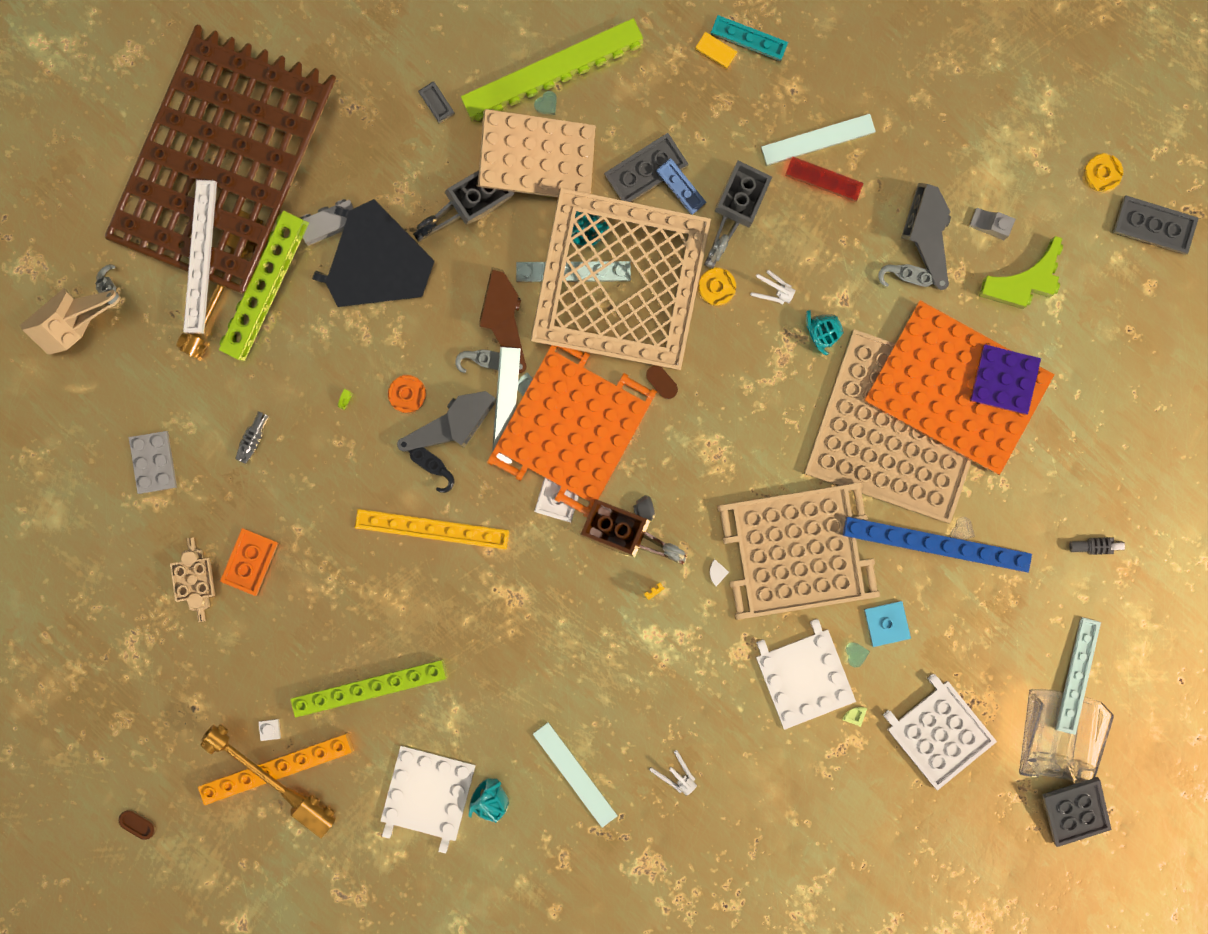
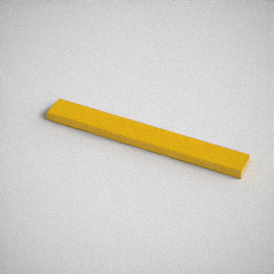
M357 509L355 528L506 550L509 538V530Z

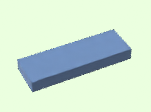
M671 158L655 170L691 215L707 203Z

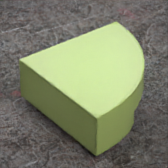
M852 708L845 713L842 720L861 727L867 708Z

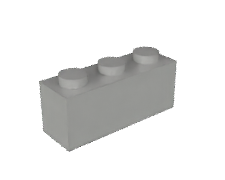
M342 199L337 201L333 207H323L314 215L306 214L300 217L309 222L303 235V239L308 246L343 232L347 218L336 215L334 212L337 205L348 210L354 209L350 200Z

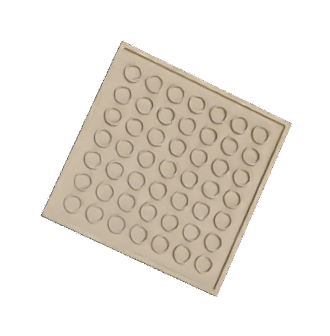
M854 329L804 474L838 486L862 482L863 488H861V492L864 495L950 524L971 460L864 401L895 343Z

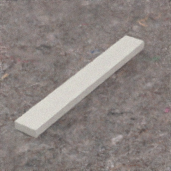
M196 180L183 328L185 333L204 334L217 188V182L211 180Z

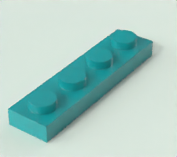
M717 15L711 30V35L778 61L782 60L788 45L787 41Z

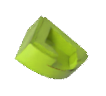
M344 389L340 396L338 407L343 410L346 409L353 393Z

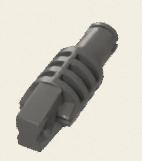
M257 412L252 426L247 427L239 443L235 459L242 463H247L263 436L262 430L269 416L264 414L261 420L262 412Z
M1114 537L1089 538L1086 541H1070L1069 550L1070 552H1087L1090 555L1114 554V550H1125V542L1114 541Z

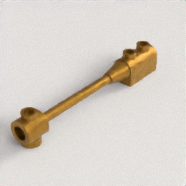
M241 210L239 216L248 219L250 214ZM257 218L256 223H259L261 225L264 222L259 218ZM232 234L226 244L227 247L231 248L230 254H234L240 237ZM247 241L240 258L244 259L249 252L253 254L257 244ZM219 284L206 308L205 327L225 289L224 286ZM182 333L176 345L180 348V351L195 358L198 355L203 356L207 350V346L204 345L205 340L202 334Z
M222 724L218 727L212 725L206 731L200 744L205 751L213 754L215 751L220 752L224 750L280 792L283 798L292 806L290 809L291 816L322 839L336 819L333 816L335 811L327 805L325 808H322L318 805L320 800L313 794L308 797L285 787L229 744L230 737L227 735L229 730Z

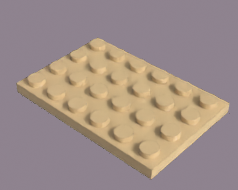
M485 109L483 112L478 187L558 197L560 188L591 194L596 125Z

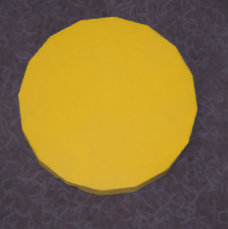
M1098 154L1090 159L1085 166V180L1096 191H1110L1121 182L1123 176L1122 164L1113 155Z
M717 267L708 269L702 274L698 284L701 298L710 305L720 306L726 304L735 294V278L726 269Z

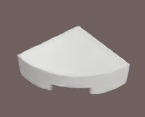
M714 559L710 567V577L713 584L717 586L729 572Z

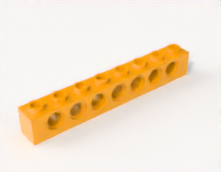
M345 733L258 764L257 766L277 780L350 754L355 750L349 733ZM247 768L199 786L198 789L203 804L207 805L266 784V782Z

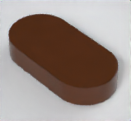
M651 366L646 373L648 382L662 398H674L678 392L677 384L661 366Z
M126 810L119 816V825L136 837L147 840L154 836L156 832L155 824L136 811Z

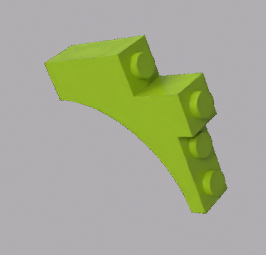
M1053 237L1044 255L1029 270L1008 277L986 276L983 280L979 297L1024 309L1027 305L1031 304L1033 295L1030 294L1031 292L1048 298L1052 297L1054 293L1057 294L1060 283H1058L1059 277L1052 275V273L1055 274L1058 267L1056 259L1057 255L1060 256L1063 249V244H1061L1062 238Z

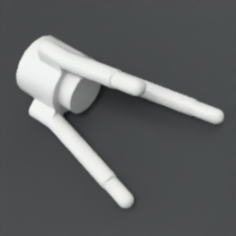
M767 270V274L779 282L781 286L759 274L756 275L757 278L778 289L776 295L779 298L753 292L750 294L751 296L775 301L782 305L784 301L790 303L796 291L791 288V285L784 282L770 270Z
M675 750L674 753L686 775L681 777L672 767L669 768L678 779L677 784L652 767L649 770L674 787L679 793L683 792L687 796L697 785L694 782L695 778L688 770L682 757Z

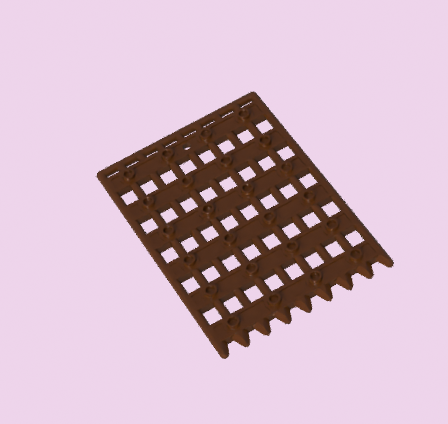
M197 24L192 31L107 228L105 239L188 272L189 264L180 261L182 256L190 259V236L192 234L195 198L188 195L195 179L216 181L217 188L222 190L215 204L213 228L220 229L223 233L217 247H211L209 281L236 292L245 293L334 86L336 77L335 75H330L323 84L318 83L319 70L317 68H314L306 78L302 77V64L300 62H297L289 71H286L285 57L283 55L279 56L270 65L268 64V51L266 49L262 50L255 59L251 58L252 46L250 43L245 44L239 52H235V39L233 37H230L222 46H219L218 32L216 30L203 40L201 39L202 27ZM190 56L199 59L193 76L184 73ZM206 63L216 66L209 82L200 79ZM223 69L233 72L226 88L217 85ZM240 75L250 78L243 95L234 92ZM256 82L266 85L260 101L250 98ZM273 88L283 91L277 107L267 104ZM175 91L185 94L178 110L169 107ZM290 94L300 97L293 114L284 111ZM192 97L201 100L195 116L185 113ZM307 100L317 104L311 120L301 117ZM208 104L218 107L211 123L202 120ZM225 110L235 113L228 130L219 126ZM242 116L251 119L245 136L235 133ZM258 123L268 126L262 142L252 139ZM160 125L169 128L163 145L154 142ZM275 129L285 132L278 149L269 146ZM177 132L186 135L180 151L170 148ZM292 135L302 139L296 155L286 152ZM194 138L203 141L196 158L187 155ZM210 144L220 148L213 164L203 161ZM227 151L237 154L230 171L220 168ZM243 158L253 161L247 177L237 174ZM145 160L155 163L148 180L139 177ZM260 164L270 167L263 184L254 181ZM162 166L171 170L165 186L155 183ZM277 171L287 174L281 190L271 187ZM178 173L188 176L181 193L172 190ZM229 192L238 196L232 212L222 209ZM130 195L140 198L133 215L124 212ZM245 199L255 202L248 219L239 216ZM147 201L156 204L150 221L140 218ZM262 206L272 209L265 226L256 223ZM163 208L173 211L166 228L157 225ZM180 214L190 218L183 235L173 231ZM115 230L124 232L123 238L114 235ZM231 234L240 237L234 254L224 251ZM132 236L141 239L140 244L130 241ZM247 241L257 244L250 261L240 258ZM184 242L185 246L180 248V244ZM148 243L158 246L157 250L154 251L147 248ZM165 249L175 253L173 258L164 255ZM216 269L225 273L223 278L214 275ZM232 276L242 279L241 284L232 282Z

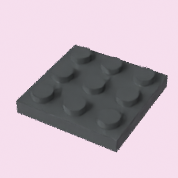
M1098 777L1042 794L1053 842L1056 847L1112 830L1101 781Z

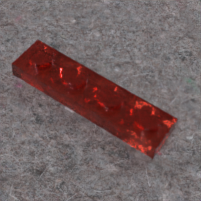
M793 156L785 176L857 202L864 184Z

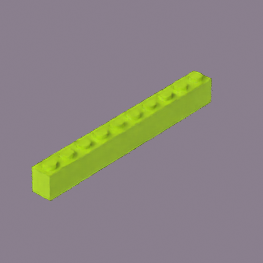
M632 18L462 95V102L471 121H480L483 119L485 109L502 111L504 106L509 104L513 106L526 96L528 98L538 94L537 91L551 89L559 81L566 82L577 73L584 74L588 72L592 66H601L612 57L614 59L624 55L625 51L637 50L643 44V36L635 19Z

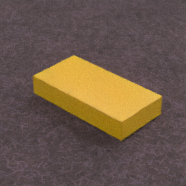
M707 32L704 33L695 47V50L726 69L737 54V51Z

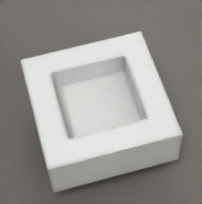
M279 719L259 721L260 741L281 738Z

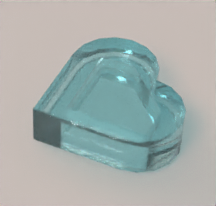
M552 91L545 92L543 97L535 100V110L538 113L555 115L556 94Z
M855 642L848 643L845 648L848 655V663L852 667H860L870 651Z

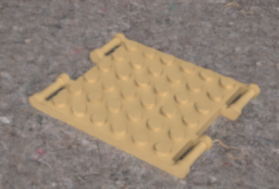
M862 482L717 506L721 514L724 532L723 544L739 542L745 579L730 581L737 612L735 613L736 620L880 597V591L877 590L874 558L859 560L856 539L843 536L846 517L868 521L864 511L861 488H863ZM849 490L854 491L857 516L852 517ZM733 509L737 536H732L728 510ZM862 566H866L870 592L866 593L864 592L861 573ZM746 585L750 609L748 612H744L740 586Z

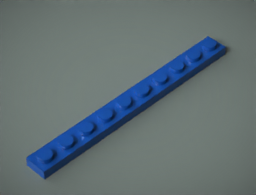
M846 517L843 536L1027 573H1029L1032 558L1031 553Z

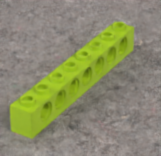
M284 210L278 216L275 230L270 233L268 245L261 254V260L258 266H256L242 300L236 306L235 316L228 323V331L220 340L219 350L238 360H246L309 225V222ZM289 228L290 234L285 238L284 231ZM281 246V253L276 255V248ZM272 263L273 270L269 273L268 266ZM262 281H264L265 288L263 290H260L259 285ZM256 298L257 305L253 308L251 302ZM248 315L249 322L245 325L243 319ZM237 333L241 334L239 342L235 339Z
M442 659L291 698V703L296 718L445 680L448 676L444 660Z

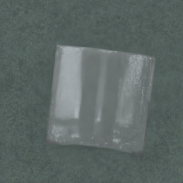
M1030 689L1019 774L1036 778L1042 775L1072 780L1075 784L1095 778L1114 715L1101 701L1084 697L1076 735L1057 731L1055 729L1064 692Z

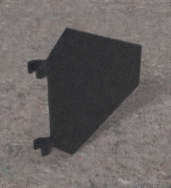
M375 199L352 210L337 205L334 214L346 217L347 220L329 274L326 275L315 271L312 278L313 280L326 283L337 307L422 297L435 260Z

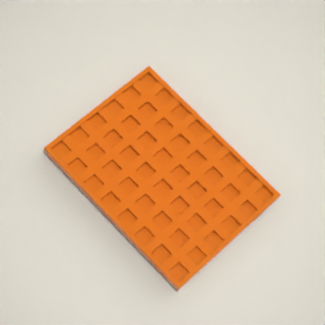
M920 300L864 401L989 471L1000 475L1055 374L1039 366L1028 415L970 401L983 345L1006 350L1010 349Z

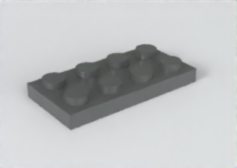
M666 133L605 172L604 175L620 200L632 202L664 182L655 170L669 158L674 161L680 170L686 168L689 164L669 133Z
M1126 195L1123 198L1113 233L1187 255L1199 218Z

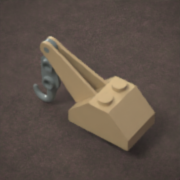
M113 264L106 265L98 272L95 283L98 294L75 299L63 288L20 325L21 329L48 355L68 350L82 338L91 319L120 301L121 297L117 294L113 281L109 277H104L106 272L110 269H115V266Z

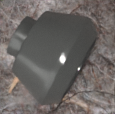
M644 495L633 506L634 513L652 521L655 518L653 503L650 496Z

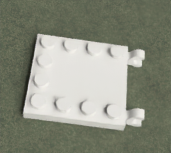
M818 619L810 621L814 635L770 652L765 640L756 642L761 654L756 659L784 730L856 702L828 629L822 631Z
M932 674L927 679L936 688L935 691L899 720L889 710L883 716L891 724V727L887 730L933 787L939 790L997 741L948 681L942 683L935 674Z
M401 745L381 817V822L386 823L382 837L390 839L393 827L396 825L441 837L442 840L438 852L446 853L450 840L456 841L476 765Z

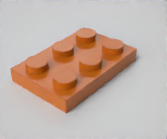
M242 528L220 582L257 596L279 542Z

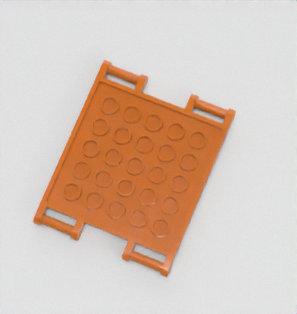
M551 345L487 463L491 466L494 464L514 475L515 479L519 481L522 480L527 469L532 470L561 486L554 499L555 501L565 503L588 518L595 499L598 500L657 391L654 389L650 390L630 379L629 375L623 373L616 386L583 368L590 356L589 353L559 347L580 359L579 364H576L555 352L559 346ZM625 384L647 396L646 400L643 401L623 390V385ZM501 453L523 466L519 470L497 458V455ZM568 490L590 502L588 507L564 495L565 491Z

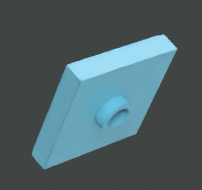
M902 601L864 609L873 647L911 639Z

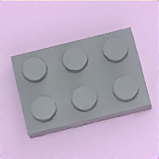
M168 431L129 437L137 494L177 488Z

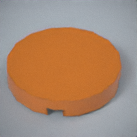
M402 375L390 384L388 399L397 411L412 413L423 406L426 399V389L418 378L411 375Z

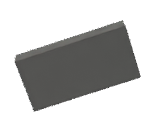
M434 81L418 91L439 124L455 114Z

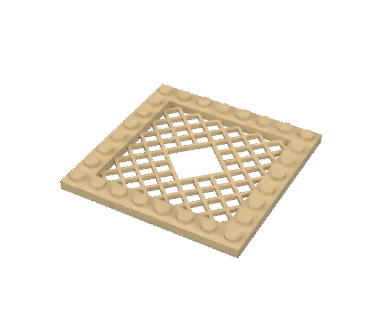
M560 188L531 341L681 370L711 219ZM576 211L582 212V214L575 218ZM588 214L601 216V218L593 222ZM585 215L590 225L582 230L576 221ZM607 218L621 221L612 226ZM604 219L609 229L600 233L595 225ZM626 222L636 223L639 225L631 230ZM623 223L628 232L619 237L614 228ZM573 224H575L579 232L571 237ZM645 226L655 227L658 229H656L652 233H649ZM593 227L598 236L589 241L584 232ZM642 227L647 236L638 241L633 232ZM663 229L675 231L676 233L668 237ZM612 231L617 240L608 245L603 236ZM661 231L666 240L657 245L651 236ZM682 233L687 234L686 239L684 238ZM679 234L684 244L675 249L670 240ZM582 235L587 244L578 249L573 239ZM631 235L635 244L627 249L622 239ZM600 238L605 248L597 253L592 243ZM649 238L654 248L645 252L640 244ZM619 242L624 252L615 256L611 247ZM668 242L673 251L664 256L659 247ZM571 243L573 248L575 249V252H573L567 257L569 245ZM589 246L594 255L585 260L580 251ZM638 246L643 255L634 260L629 251ZM685 247L683 258H681L678 251ZM608 250L613 259L604 264L599 255ZM657 250L662 259L653 264L648 255ZM578 254L583 263L574 268L569 259ZM627 254L647 285L616 306L595 274ZM676 254L680 263L672 268L666 259ZM597 258L602 267L593 272L588 263ZM646 258L650 267L642 272L637 262ZM664 261L669 270L660 275L656 266ZM567 262L572 270L564 275ZM585 265L591 274L581 279L577 270ZM681 266L678 278L674 270ZM653 269L658 278L649 283L644 274ZM574 273L579 282L570 287L565 278ZM672 273L676 282L668 287L663 277ZM593 276L598 286L589 291L584 282ZM660 280L665 289L656 294L652 285ZM563 281L568 290L560 294ZM582 284L587 293L578 299L573 289ZM677 285L674 297L670 289ZM601 288L606 297L597 302L592 293ZM649 288L654 297L645 302L640 293ZM571 292L576 301L567 306L561 297ZM668 292L673 300L664 306L659 297ZM638 295L643 304L634 310L629 301ZM590 296L594 305L586 310L580 301ZM608 299L613 308L604 313L599 305ZM656 299L662 308L653 313L648 304ZM560 300V302L564 306V309L556 314L558 302ZM578 303L583 312L574 317L569 309ZM627 303L632 312L623 317L618 308ZM673 304L672 313L670 315L666 308ZM597 307L602 316L593 321L588 312ZM646 307L650 316L642 321L636 312ZM664 310L669 319L660 324L655 316ZM567 311L572 320L563 325L558 316ZM616 311L620 320L612 325L607 316ZM634 314L639 323L630 328L625 320ZM586 315L591 323L582 329L577 320ZM604 318L609 328L600 332L596 323ZM653 318L658 327L649 332L644 323ZM555 319L561 327L554 326ZM574 322L579 330L566 327ZM623 322L628 331L619 336L614 327ZM669 323L668 333L666 334L662 327ZM593 326L598 334L584 331ZM642 326L647 334L638 340L633 331ZM660 329L665 338L656 343L652 334ZM612 330L617 338L605 336L604 334ZM630 333L635 341L625 340L622 338H624L626 335ZM649 337L654 345L640 342ZM666 341L665 347H661L660 345Z

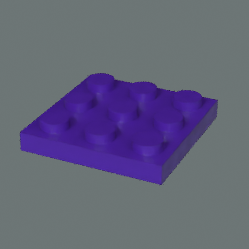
M983 345L970 401L1028 415L1041 358Z

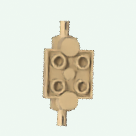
M193 537L186 539L188 550L182 552L181 562L171 563L170 568L175 602L187 601L189 609L197 611L198 622L206 621L204 610L210 607L209 597L215 596L210 558L203 559V552L200 549H196Z

